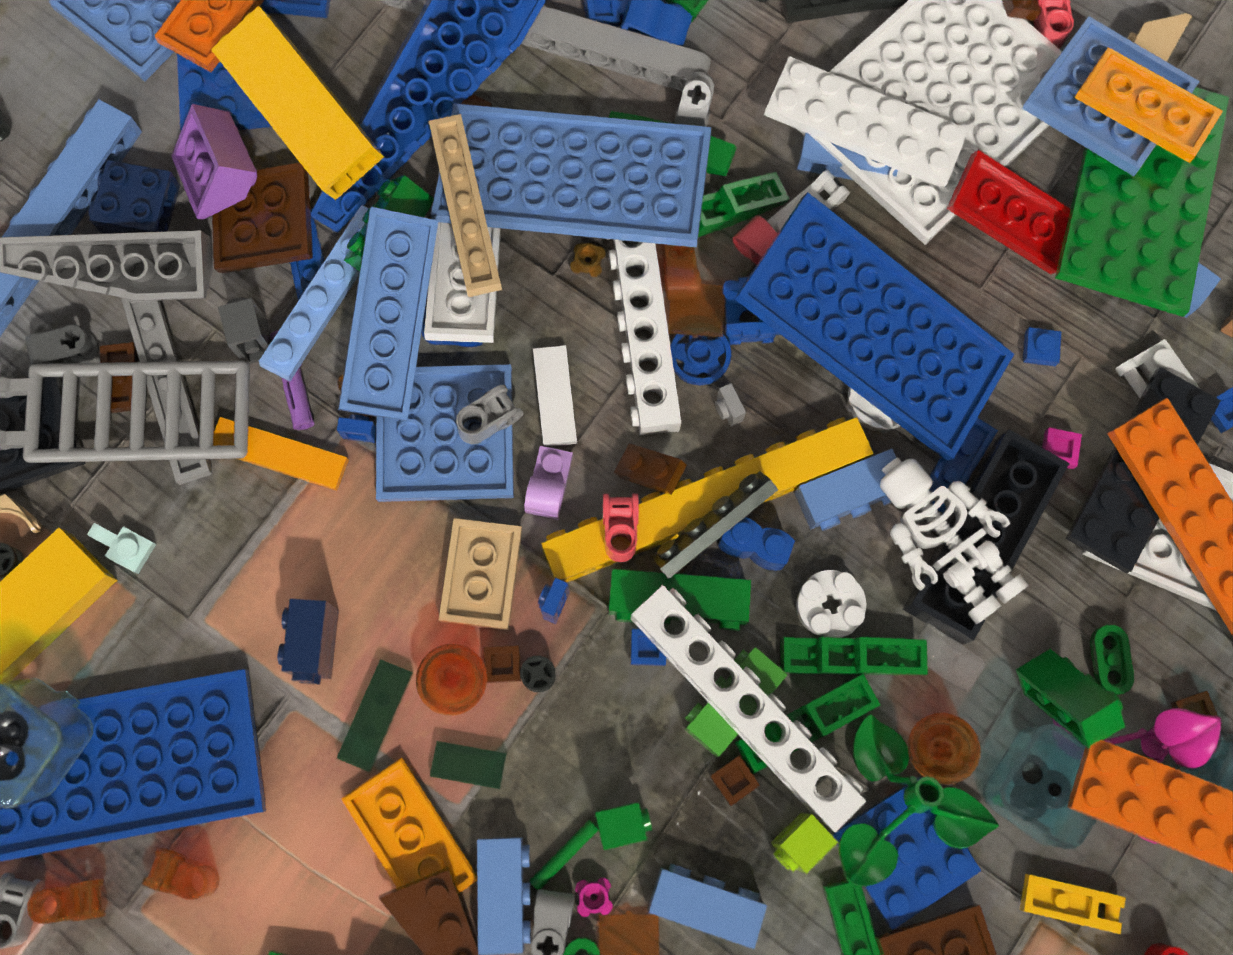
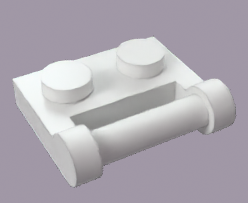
M1166 339L1115 368L1120 377L1124 376L1139 398H1141L1147 384L1136 370L1138 367L1149 381L1155 370L1162 367L1199 388Z

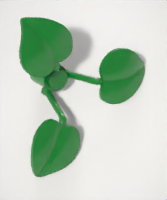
M872 714L862 721L856 731L852 748L853 759L857 769L870 781H879L887 776L891 782L908 784L904 792V802L907 808L885 827L879 835L872 826L863 823L852 825L845 830L839 841V857L844 876L849 883L857 886H871L882 882L893 873L898 862V852L894 845L884 839L913 813H924L930 810L931 813L936 814L933 827L937 836L948 846L957 849L968 848L976 844L999 826L992 814L978 800L961 789L954 787L942 789L940 783L932 777H923L917 781L915 776L908 778L894 775L903 772L908 766L910 753L906 742L894 729L881 723Z

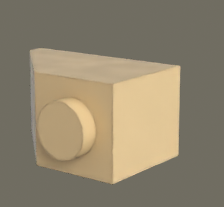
M1185 13L1145 22L1137 34L1131 31L1127 39L1167 62L1192 16Z

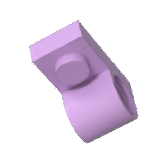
M545 446L539 447L534 473L530 477L524 503L525 513L559 519L573 458L572 452Z

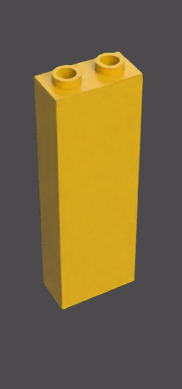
M260 6L248 13L232 31L222 36L219 42L211 49L320 189L333 199L337 200L384 158L383 154L283 30Z
M60 527L0 581V691L117 581L72 533Z

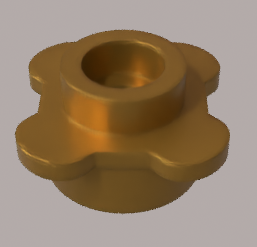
M577 244L574 247L575 259L570 264L571 271L575 274L581 272L588 273L591 277L601 275L602 268L600 265L601 260L605 258V250L593 244ZM590 258L591 261L587 263L585 259Z

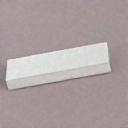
M566 345L533 349L543 446L553 447L577 444Z

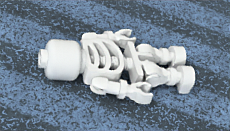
M896 458L882 469L885 476L880 481L881 490L896 508L902 509L907 507L909 509L900 518L901 523L895 524L891 528L890 535L895 545L898 544L904 554L901 557L905 564L909 563L913 574L912 580L917 589L922 590L925 587V584L920 580L921 573L929 575L931 583L935 584L938 580L935 570L938 571L952 561L954 565L944 572L943 576L951 587L957 588L961 593L965 594L963 599L967 604L971 602L975 608L968 613L973 621L978 624L999 609L1001 604L993 595L986 599L982 594L985 590L981 585L977 587L972 578L975 575L972 568L975 566L980 570L985 568L989 573H992L991 579L993 582H999L1002 588L996 591V595L1003 604L1029 586L1020 574L1013 578L1010 574L1012 569L1008 565L1004 567L999 557V550L991 541H985L977 548L973 545L987 533L997 538L1000 535V531L994 529L992 521H999L1002 527H1007L1010 522L1005 515L986 507L987 502L983 498L978 500L969 492L970 488L960 481L951 483L948 489L945 486H941L931 493L929 490L932 486L931 477L918 461L913 458L906 459L903 462ZM944 503L946 510L943 515H940L937 509ZM954 512L956 521L952 528L949 527L950 524H947L946 520ZM967 514L972 518L976 516L979 518L983 528L964 542L961 541V538L958 535L956 536V532L963 526ZM924 520H927V523H930L922 526L917 525L918 523ZM932 531L937 532L936 534L939 535L937 538H927L924 536ZM946 543L948 549L951 550L933 565L934 570L922 559L923 552L921 548H934ZM964 552L970 561L967 562L961 553Z

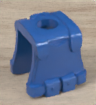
M748 277L738 278L737 281H726L723 284L722 294L725 296V333L729 345H741V342L760 341L761 344L774 343L775 336L781 334L757 317L758 322L740 323V316L750 311L734 298Z

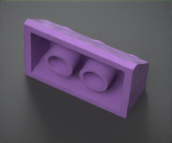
M192 104L171 157L196 218L205 219L246 199L250 187L256 183L257 170L251 161L230 112Z

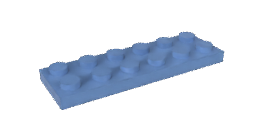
M375 207L370 208L338 410L401 421L408 420L438 220Z

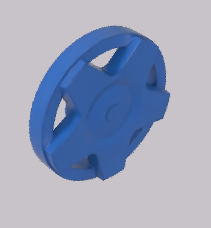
M694 324L679 331L672 340L670 347L674 372L684 382L693 385H708L716 382L726 373L731 361V347L725 335L718 329L706 324ZM705 332L714 335L718 339L709 341L706 338ZM689 334L688 343L678 344L681 338ZM725 353V363L722 367L718 357ZM676 360L684 363L683 371L678 366ZM701 373L709 376L707 378H697Z

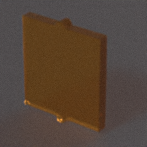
M700 281L695 282V284L671 282L668 334L692 335L693 338L698 336L723 337L725 296L722 294L723 285L702 284Z
M629 910L625 914L599 915L600 955H659V916L654 914H632Z

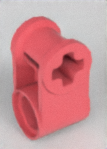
M1037 0L1041 13L1033 21L1034 28L1060 49L1074 26L1070 0Z
M756 215L733 236L732 241L741 254L757 265L778 233L764 218Z
M603 494L605 550L608 557L615 562H626L635 554L639 520L638 494H632L631 497H610L609 494ZM622 536L627 538L631 545L626 550H617L612 546V540Z

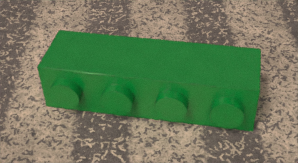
M612 569L608 615H615V621L633 622L630 619L632 613L664 585L668 591L674 588L687 603L684 608L693 617L698 614L707 623L719 624V629L738 631L740 630V625L745 626L749 622L751 580L674 574L668 579L664 573ZM669 617L664 620V625H670L671 620L679 619L676 617Z

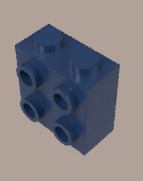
M107 160L104 171H101L98 176V192L95 201H92L89 207V220L100 233L168 232L180 184L171 171Z
M290 599L289 608H284L282 628L286 629L285 643L279 645L277 661L278 665H282V672L292 675V681H299L301 684L321 685V679H332L339 610L327 601Z

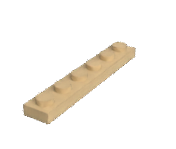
M458 114L429 121L468 297L502 290L462 116Z

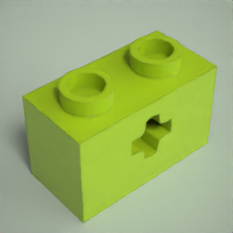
M800 813L771 842L777 849L773 853L774 857L787 870L790 869L792 872L798 870L805 874L838 843L812 814Z

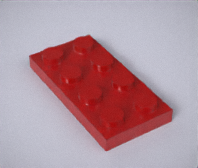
M980 150L972 153L946 209L1047 273H1056L1070 208Z

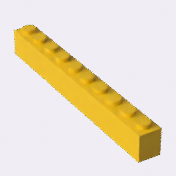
M845 417L838 418L826 425L828 429L818 433L814 429L808 430L798 435L796 442L786 446L784 442L773 444L765 449L766 454L754 458L753 454L743 456L734 462L736 466L723 470L722 466L713 468L703 474V479L692 483L691 479L683 480L677 484L672 495L667 493L661 495L657 491L641 498L642 503L639 504L637 545L633 556L678 538L685 532L686 526L691 521L704 517L712 510V506L717 500L724 496H730L739 488L741 481L751 474H757L761 471L778 488L777 492L763 502L766 503L796 491L800 485L870 458L874 453L858 418L856 417L846 421ZM591 517L578 523L579 528L566 533L565 529L546 536L547 541L541 544L554 579L558 578L568 583L617 563L606 554L603 519L598 520L597 517ZM622 536L614 538L611 542L615 549L621 551L626 550L631 545L630 541Z

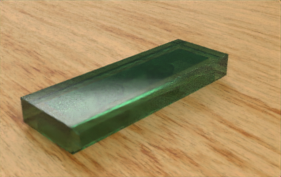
M380 659L336 759L367 772L372 771L414 673Z

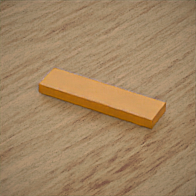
M222 417L219 418L214 430L213 446L234 445L235 421ZM248 426V453L244 458L238 459L335 491L339 488L349 461L345 456Z

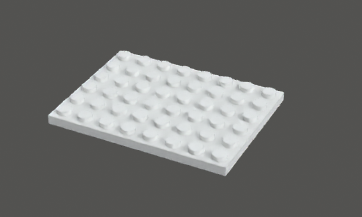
M908 0L829 73L968 128L969 131L945 188L943 189L899 170L897 176H893V172L896 170L893 167L888 175L861 170L829 141L815 135H809L842 164L841 169L926 245L956 216L946 208L972 153L980 150L1001 165L1007 167L1049 126L1023 110L1022 107L1062 51L1025 19L1007 17L1002 0ZM799 130L805 136L806 132ZM865 157L867 163L872 167L881 168L886 166V164L876 163L870 158Z

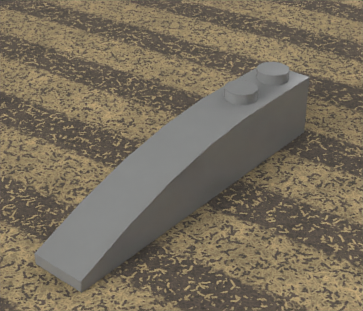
M202 231L0 237V273L135 301L206 299L213 270L211 237Z

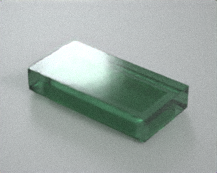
M437 741L430 777L501 789L507 753Z

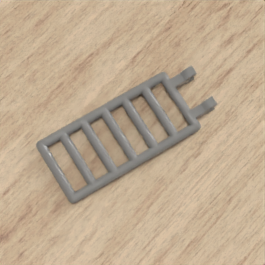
M243 360L33 364L29 367L28 378L9 379L0 377V398L27 396L25 431L0 430V450L23 448V458L28 463L244 458L248 453L250 365ZM216 374H236L234 445L213 446ZM147 375H167L164 447H144ZM181 375H202L199 446H178ZM98 376L94 448H74L78 377ZM112 376H133L129 447L109 448ZM43 377H63L59 449H38Z

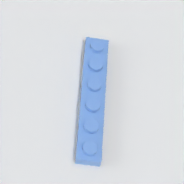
M361 205L260 358V367L289 382L292 380L360 274L358 270L344 261V258L349 251L347 244L355 233L361 231L365 224L362 221L363 216L369 208Z

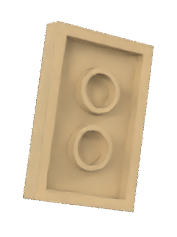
M453 519L439 613L440 622L509 630L522 526Z

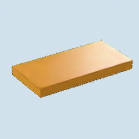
M1107 47L1075 96L1077 100L1189 163L1194 159L1223 112L1212 104Z
M401 757L341 798L396 888L449 867L458 894L477 881L476 871L404 758Z

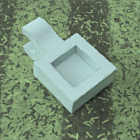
M94 523L87 533L88 536L110 547L105 557L139 574L157 545L125 527H122L118 535Z

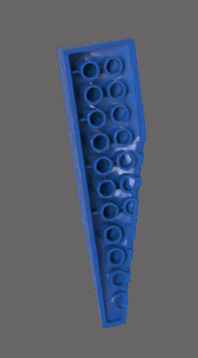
M427 0L358 122V125L383 154L384 158L337 200L321 191L310 211L311 217L338 233L355 216L361 205L364 206L380 189L382 184L402 167L419 147L423 146L432 136L429 121L451 116L453 105L461 104L464 99L471 96L488 76L521 45L546 0Z

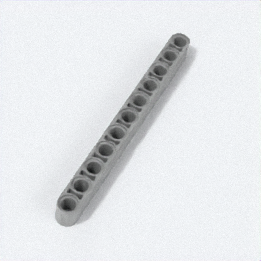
M427 0L380 1L389 6L419 14ZM545 6L541 8L521 43L525 46L679 91H683L688 78L693 73H708L711 64L710 58L700 51ZM696 85V86H695V88H694V89L696 90L695 94H698V93L701 92V88H702L701 86H699V85Z

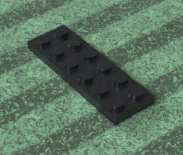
M1159 367L1151 377L1130 419L1159 401L1168 398L1198 445L1221 400ZM1116 447L1113 448L1065 539L1127 574L1132 572L1159 520V516Z

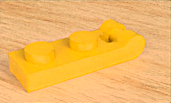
M1025 874L1020 910L1121 934L1122 923L1119 922L1120 909L1125 908L1126 897ZM1099 903L1105 904L1104 918L1097 917Z

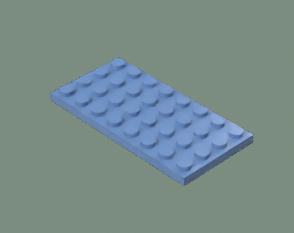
M464 104L453 105L451 116L458 114L462 116L487 227L697 248L712 127ZM439 172L431 217L433 220H438L441 223H451Z

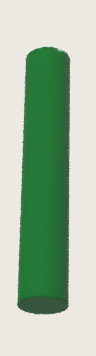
M590 820L529 880L537 891L542 889L598 832L599 829Z

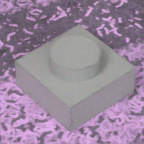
M732 383L719 388L715 407L721 419L727 418L731 427L743 422L746 411Z

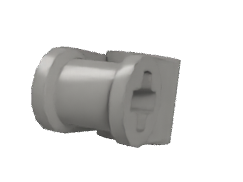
M696 72L688 78L682 91L674 124L707 127L710 116L709 109L714 92V82L709 74ZM696 85L702 87L701 96L695 94L696 90L694 88Z
M505 385L496 386L481 398L459 411L456 423L459 436L464 442L478 444L496 432L511 426L523 416V411L520 408H516L506 394L508 389ZM471 419H476L482 423L481 427L475 431H469L463 426Z
M9 872L1 876L0 949L15 947L27 940L37 908L43 898L45 890L43 880L26 881L15 878V875ZM7 921L12 925V934L8 940L2 934V927Z
M538 889L531 944L533 955H545V950L539 948V942L546 941L547 936L553 937V944L559 945V950L553 951L551 955H563L566 949L568 928L571 925L574 894Z

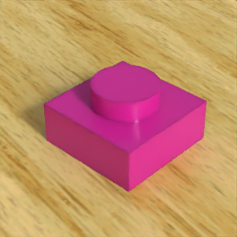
M1049 427L1044 431L1042 448L1070 463L1068 468L1074 469L1078 466L1082 434Z

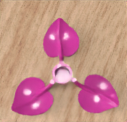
M1171 708L1160 713L1156 718L1155 725L1148 731L1141 728L1137 732L1110 739L1106 738L1103 741L1115 745L1140 738L1142 751L1148 757L1153 758L1154 761L1161 763L1164 757L1170 753L1171 758L1178 765L1187 768H1197L1211 758L1217 747L1221 730V718L1195 713L1186 709ZM1053 720L1056 734L1065 748L1076 755L1083 756L1085 745ZM1140 837V838H1142V839H1144V840H1146V841H1148V842H1151V843H1154V844H1158V843H1155V842L1150 841V840H1148V839H1145V838H1143V837Z

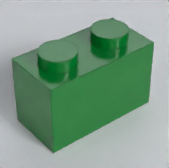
M638 802L595 812L603 850L646 841V832L652 830L648 809H640Z

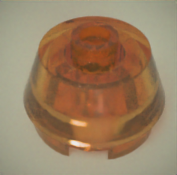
M445 644L431 650L420 662L416 673V688L421 700L429 709L442 715H459L469 711L481 700L487 685L486 668L481 658L470 648L459 644Z
M949 713L930 714L915 724L908 739V753L915 769L923 777H932L940 784L961 782L968 778L978 766L981 754L978 736L965 720Z

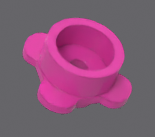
M599 878L596 882H587L586 880L577 882L575 890L579 894L580 902L577 906V911L581 916L588 917L590 913L599 912L607 915L611 912L613 905L609 901L608 891L611 888L609 880ZM596 894L597 900L592 901L590 896Z

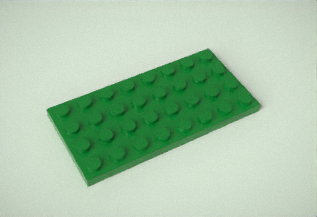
M1197 87L1192 92L1195 96L1223 112L1190 163L1156 144L1135 176H1132L1088 148H1084L1055 275L1056 279L1184 317L1190 311L1229 102L1228 96Z

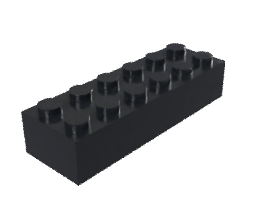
M1010 429L1004 432L995 441L970 486L969 492L978 500L983 498L987 502L985 506L989 509L1005 515L1010 524L1007 527H1002L999 521L993 520L992 526L1000 531V535L995 538L987 533L973 545L977 548L985 541H991L999 550V557L1004 567L1008 565L1013 569L1070 463ZM967 514V518L963 526L956 532V536L958 535L961 541L964 542L983 528L979 518L976 516L972 518ZM955 515L952 521L950 522L949 527H954L956 521ZM946 543L937 546L928 562V565L934 570L933 565L951 550L948 549ZM962 552L961 555L966 559V561H970V559L965 555V553ZM950 561L938 571L935 570L938 576L935 584L931 583L929 575L925 573L921 575L920 580L925 584V587L919 590L915 586L902 610L964 645L975 640L986 618L976 624L968 613L975 608L971 602L967 604L963 599L965 594L961 593L957 588L951 587L945 580L943 573L954 565ZM976 566L972 568L975 573L972 578L977 587L981 585L985 590L982 594L986 599L991 595L997 599L996 591L1002 588L999 582L994 583L991 579L992 573H989L985 568L983 570L978 569Z

